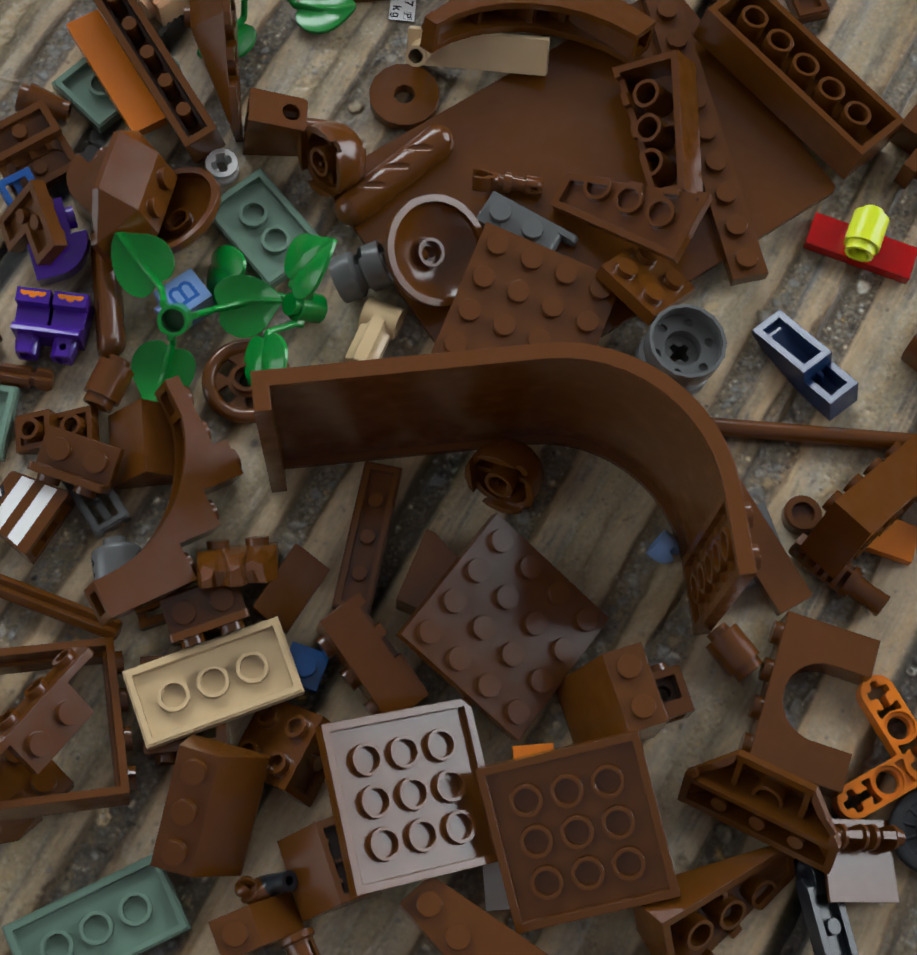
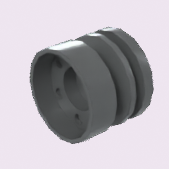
M690 304L672 305L657 315L635 349L634 357L670 376L694 396L700 392L725 358L727 340L724 329L715 316L702 307Z

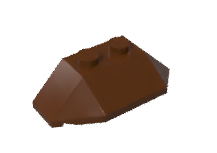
M139 131L113 132L92 189V222L95 233L91 234V246L112 269L111 245L114 234L116 232H127L157 236L178 179L173 169L170 168L158 151Z
M742 749L692 766L684 774L677 800L828 875L830 874L842 842L819 786Z

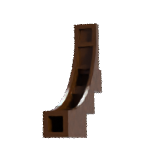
M178 375L165 380L154 393L171 426L174 443L175 466L169 501L158 527L143 549L123 566L94 580L84 590L101 627L182 591L197 580L194 561L187 552H183L182 547L209 536L221 526L218 521L219 513L213 501L207 499L206 495L232 485L243 474L241 459L238 453L230 448L226 439L212 444L210 429L204 420H200L194 408L193 395L187 386H183Z

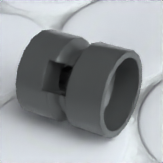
M378 239L358 247L357 254L355 255L347 251L332 257L330 260L329 271L333 283L345 303H350L367 296L368 289L378 292L396 284L387 267L384 246Z

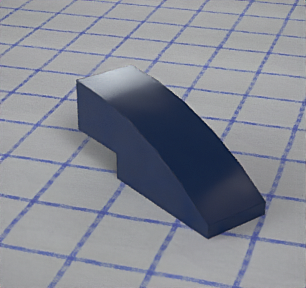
M778 310L752 330V335L779 371L829 421L857 401L858 382L832 362V351L781 310Z

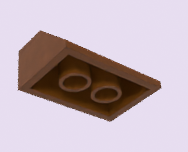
M192 734L179 745L150 866L187 877L241 876L272 756Z

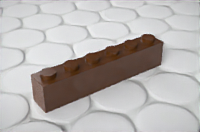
M93 0L194 163L196 164L206 158L215 149L224 147L226 144L216 125L137 1Z

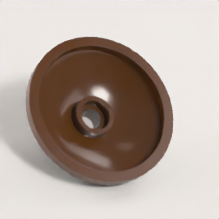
M183 167L173 170L178 179L159 234L157 235V237L164 240L170 246L173 254L185 250L198 241L210 228L218 213L221 203V189L214 176L203 168Z
M427 194L416 197L403 204L396 211L387 227L384 251L388 270L397 286L414 301L431 307L450 306L483 229L475 215L463 203L452 197L441 194ZM422 249H425L428 253L427 260L422 256Z

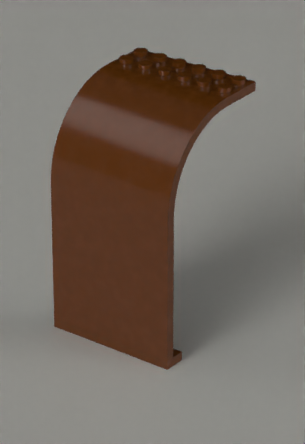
M552 342L250 371L254 415L272 493L287 491L285 469L478 450L485 442L496 438H513L527 445L564 446L596 455L625 471L652 496L664 513L674 537L679 543V554L694 635L709 634L755 577L757 570L761 568L760 549L758 544H752L749 528L753 527L752 506L750 502H744L735 461L718 426L703 406L674 379L654 366L631 355L591 344Z

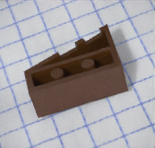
M358 592L319 621L316 629L319 637L315 641L328 659L335 656L344 669L339 673L350 689L355 691L359 688L368 701L363 705L370 715L412 708L427 697L429 693L404 656L398 653L386 638L387 632L380 622L376 624L362 606L366 601Z

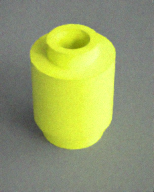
M865 205L854 210L843 241L845 246L844 252L849 258L860 262H869L873 259L874 255L879 253L890 221L882 208L875 205Z

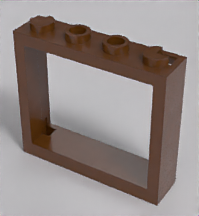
M113 637L0 648V675L53 669L52 662L55 657L69 647H89L94 652L93 656L83 666L102 664L115 785L114 787L0 801V822L129 805L130 791L137 790L135 765L127 766L126 751H133L131 726L123 727L122 713L129 712L127 688H119L117 675L122 674V671H124V659L122 651H115Z

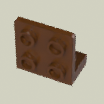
M216 586L205 589L197 587L159 601L170 633V642L174 647L181 645L182 649L206 642L205 636L218 631L223 636L245 628L244 622L250 620V614L245 606L239 587Z
M284 701L255 712L237 746L272 756L265 783L279 789L298 803L311 807L325 780L315 727L332 722L324 716Z

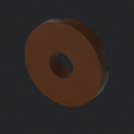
M409 64L389 66L374 77L369 88L370 108L375 118L385 127L391 129L396 127L399 129L403 128V131H410L434 117L438 110L439 87L434 77L422 67H413ZM406 92L411 94L414 99L408 103H401L395 99V96Z

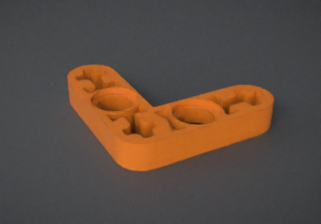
M872 675V678L867 682L863 681L856 689V700L891 756V759L845 784L843 793L832 798L833 809L841 819H862L917 787V770L914 771L911 763L915 761L913 754L917 758V745L903 753L899 749V747L909 744L912 740H915L917 743V721L894 684L882 675ZM871 687L883 690L884 694L880 697V701L878 699L871 701L868 698L867 694L871 691ZM890 705L894 706L895 710L888 712L882 718L877 714L884 709L883 706L885 709ZM898 718L906 724L907 734L904 739H895L889 734L887 724L890 719ZM880 772H887L894 777L896 788L892 794H885L877 788L876 777ZM867 789L871 797L858 803L857 809L859 812L854 808L847 810L844 802L848 799L846 792L852 797Z

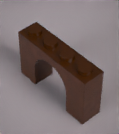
M788 611L780 621L775 620L768 638V643L774 644L770 658L765 657L763 659L764 663L761 665L758 679L763 681L760 695L754 694L748 711V717L753 718L750 733H743L738 750L742 749L819 786L823 796L834 798L842 794L852 754L811 741L799 734L786 717L783 707L784 690L789 679L802 672H819L856 685L861 684L863 681L867 682L872 678L881 641Z

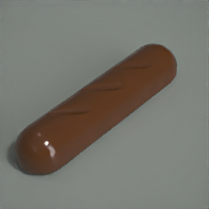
M434 124L425 128L361 178L357 184L343 192L335 203V215L338 220L349 226L360 225L446 158L453 151L455 145L454 135L450 129L440 124Z
M91 222L90 250L97 352L100 357L108 358L110 354L120 356L126 348L122 287L116 279L114 270L91 246V234L95 233L93 222Z

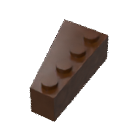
M436 877L425 879L399 903L401 910L441 955H548Z

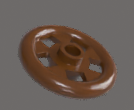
M239 339L221 346L210 356L202 374L203 395L211 409L222 418L240 424L256 423L254 408L248 409L245 402L246 400L253 399L252 386H241L242 380L246 379L244 356L251 339ZM230 361L236 367L231 370L228 377H225L219 373V370L224 363ZM226 387H229L232 394L237 397L230 403L225 402L219 394Z

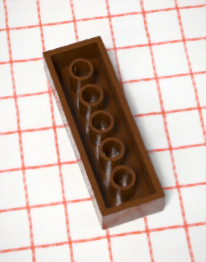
M719 0L707 8L693 35L703 47L843 180L886 147L905 121L777 0Z

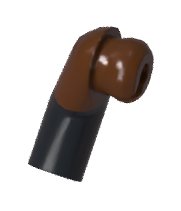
M291 870L261 875L255 879L251 876H243L236 882L234 891L241 898L242 903L249 905L277 894L294 891L298 884V878Z

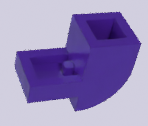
M61 197L54 198L53 202L61 228L65 232L68 246L51 265H37L30 244H27L36 279L40 286L73 277L84 267L90 253V239L87 230L72 233L71 229L78 228L73 207H65Z

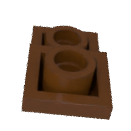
M91 405L59 413L45 409L15 417L16 453L20 455L39 453L48 425L100 441L98 409Z

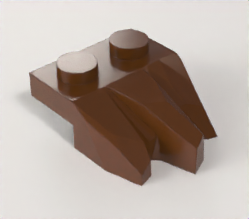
M269 536L245 538L246 544L230 546L229 539L206 541V548H200L197 551L198 587L201 589L216 586L232 588L244 586L247 583H267L278 580V541L269 542Z
M8 749L0 755V801L68 793L74 788V782L53 760L39 774H31ZM42 816L0 822V844L19 841L43 820Z

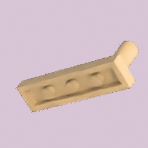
M421 26L408 27L405 58L407 64L413 67L426 65L546 76L548 73L550 37L504 33L482 34L450 43L433 53H429L420 47L423 31Z

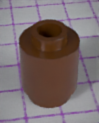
M110 354L108 358L100 357L84 387L86 394L83 401L100 411L111 413L114 406H119L134 376V372L129 369L131 364L114 354Z
M723 622L706 636L711 643L705 648L729 677L733 675L738 682L742 681L764 663L758 656L760 651L736 623L729 627Z

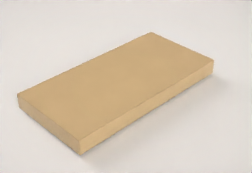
M278 616L122 671L148 751L305 694Z

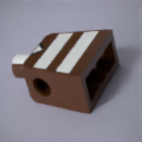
M11 471L0 485V537L34 565L74 509L76 503L70 493L61 488L19 472Z

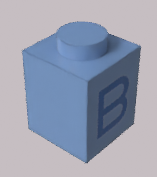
M191 268L164 285L169 304L182 303L191 312L215 306L212 294ZM157 289L153 293L158 305L154 308V311L158 316L162 308L159 305L160 297ZM209 315L194 319L191 327Z

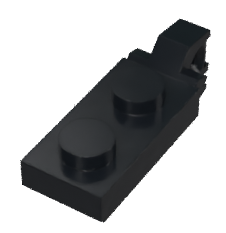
M794 858L797 893L814 955H859L845 903H828L824 872Z

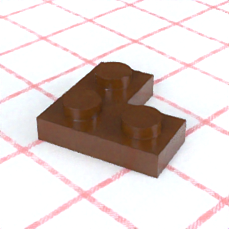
M31 179L0 217V229L8 252H23L27 244H30L36 264L51 265L68 246L66 235L61 228L53 199L49 195L45 181Z

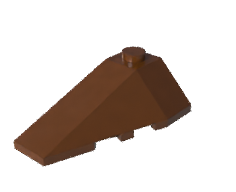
M189 0L190 6H184L183 9L185 28H191L195 42L235 141L243 142L235 0Z
M769 845L676 874L680 897L633 907L637 931L651 955H714L712 950L727 935L734 939L743 930L739 924L754 908L763 910L796 876L794 857Z

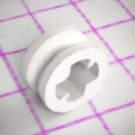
M224 148L215 149L209 153L205 161L206 170L214 176L220 186L233 183L239 175L236 155L229 149ZM225 162L228 170L220 172L217 164Z

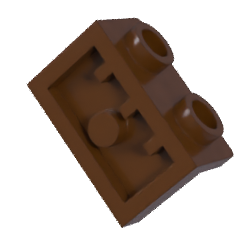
M48 425L36 462L29 461L27 469L38 472L36 479L59 486L62 480L75 485L73 492L96 499L97 493H111L125 450L53 425Z

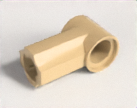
M370 296L361 311L358 321L359 328L345 356V362L381 359L389 341H393L401 328L405 309Z

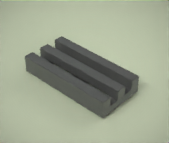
M62 481L98 540L104 537V533L107 531H114L119 528V524L123 522L126 524L132 520L112 488L111 493L107 495L118 511V514L113 517L98 494L96 499L91 498L105 522L98 525L80 494L73 492L74 485Z

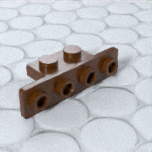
M69 647L59 653L52 662L54 668L44 678L36 679L24 691L25 698L16 708H10L0 716V755L8 749L31 774H39L90 718L94 710L68 684L69 680L93 656L94 652L89 647Z

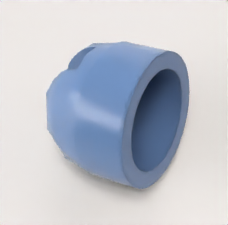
M664 530L652 542L646 554L658 563L669 564L674 561L672 555L678 556L679 543L674 536L667 530Z

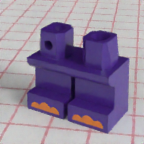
M17 286L15 297L17 310L15 321L11 323L10 328L16 338L15 353L18 358L27 361L38 360L41 346L52 347L50 357L53 362L72 366L78 350L85 351L95 313L89 295L55 291L53 295L51 290Z

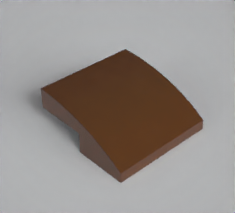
M43 99L0 121V174L3 178L29 166L35 179L44 180L47 188L66 179L68 167L76 155L63 136L59 124ZM26 178L19 180L23 188L28 184ZM11 184L8 187L16 198L18 194Z

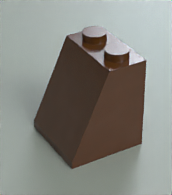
M641 642L601 654L563 678L562 683L556 689L573 744L639 730L641 741L654 738L669 721Z

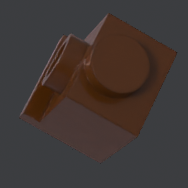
M665 662L650 666L657 688L665 690L669 696L668 701L663 702L669 718L668 723L689 717L695 711V707L679 664L668 668Z

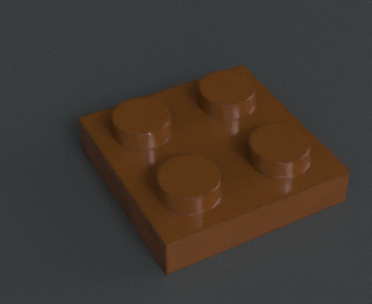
M636 245L631 246L601 265L595 275L648 326L653 323L661 311L672 305H680L690 298L696 289L681 272L676 270L663 257Z

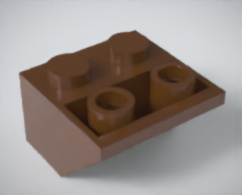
M334 816L317 821L277 841L286 871H293L298 878V884L293 893L302 922L382 894V890L350 897Z

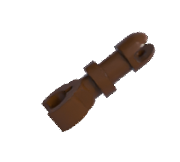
M473 169L472 189L475 191L489 192L500 189L503 194H510V191L524 192V195L532 196L539 195L543 191L541 188L544 184L543 180L536 176L526 175L525 178L512 176V172H505L504 175H499L497 172L488 169Z

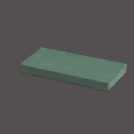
M151 854L1 928L12 955H141L192 930V927L167 870L150 866L153 855Z

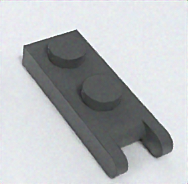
M496 191L492 192L476 217L482 229H484L486 222L553 251H556L560 242L570 247H575L579 241L575 234Z

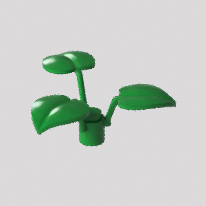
M241 0V15L237 19L239 58L245 56L253 48L257 38L255 28L245 24L248 0ZM287 0L292 8L298 10L296 13L298 26L311 34H325L335 30L356 9V3L353 0H300V2ZM198 49L197 55L202 59V56Z
M116 232L113 236L111 261L117 281L127 293L138 298L150 295L155 287L158 289L159 305L162 309L157 316V325L160 331L167 335V340L169 341V345L161 340L148 341L138 347L132 357L131 371L134 372L133 379L142 399L158 402L154 394L165 380L177 375L183 386L189 387L196 373L194 356L188 350L175 349L177 344L176 336L189 330L194 319L220 312L219 322L227 333L238 338H248L257 335L265 329L282 305V297L271 285L259 278L244 274L228 276L215 286L214 296L218 303L216 306L191 312L182 303L169 304L165 287L161 282L170 278L174 272L175 259L170 246L164 240L150 234Z
M301 234L291 242L285 257L284 271L286 276L291 279L288 287L292 292L288 294L278 293L283 301L282 310L292 321L268 328L264 332V337L255 336L249 341L244 356V363H246L244 371L250 386H252L250 371L287 368L288 347L284 338L276 333L295 327L303 328L304 322L318 324L325 319L328 310L327 300L322 294H317L315 291L327 270L338 240L312 234ZM222 245L216 248L211 256L206 287L212 294L215 305H218L214 296L215 286L228 276L244 274L246 271L247 263L244 254L234 246Z

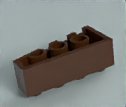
M676 49L612 67L614 77L619 82L622 91L620 97L623 106L627 109L632 124L630 125L633 139L637 141L640 150L639 159L647 185L664 188V186L680 188L681 191L693 193L703 191L696 64Z
M916 435L904 444H901L899 441L893 444L884 454V461L877 457L863 472L864 477L859 473L855 475L844 487V494L837 490L822 506L826 513L799 548L833 579L837 578L852 559L856 560L877 536L880 537L899 516H902L917 502Z

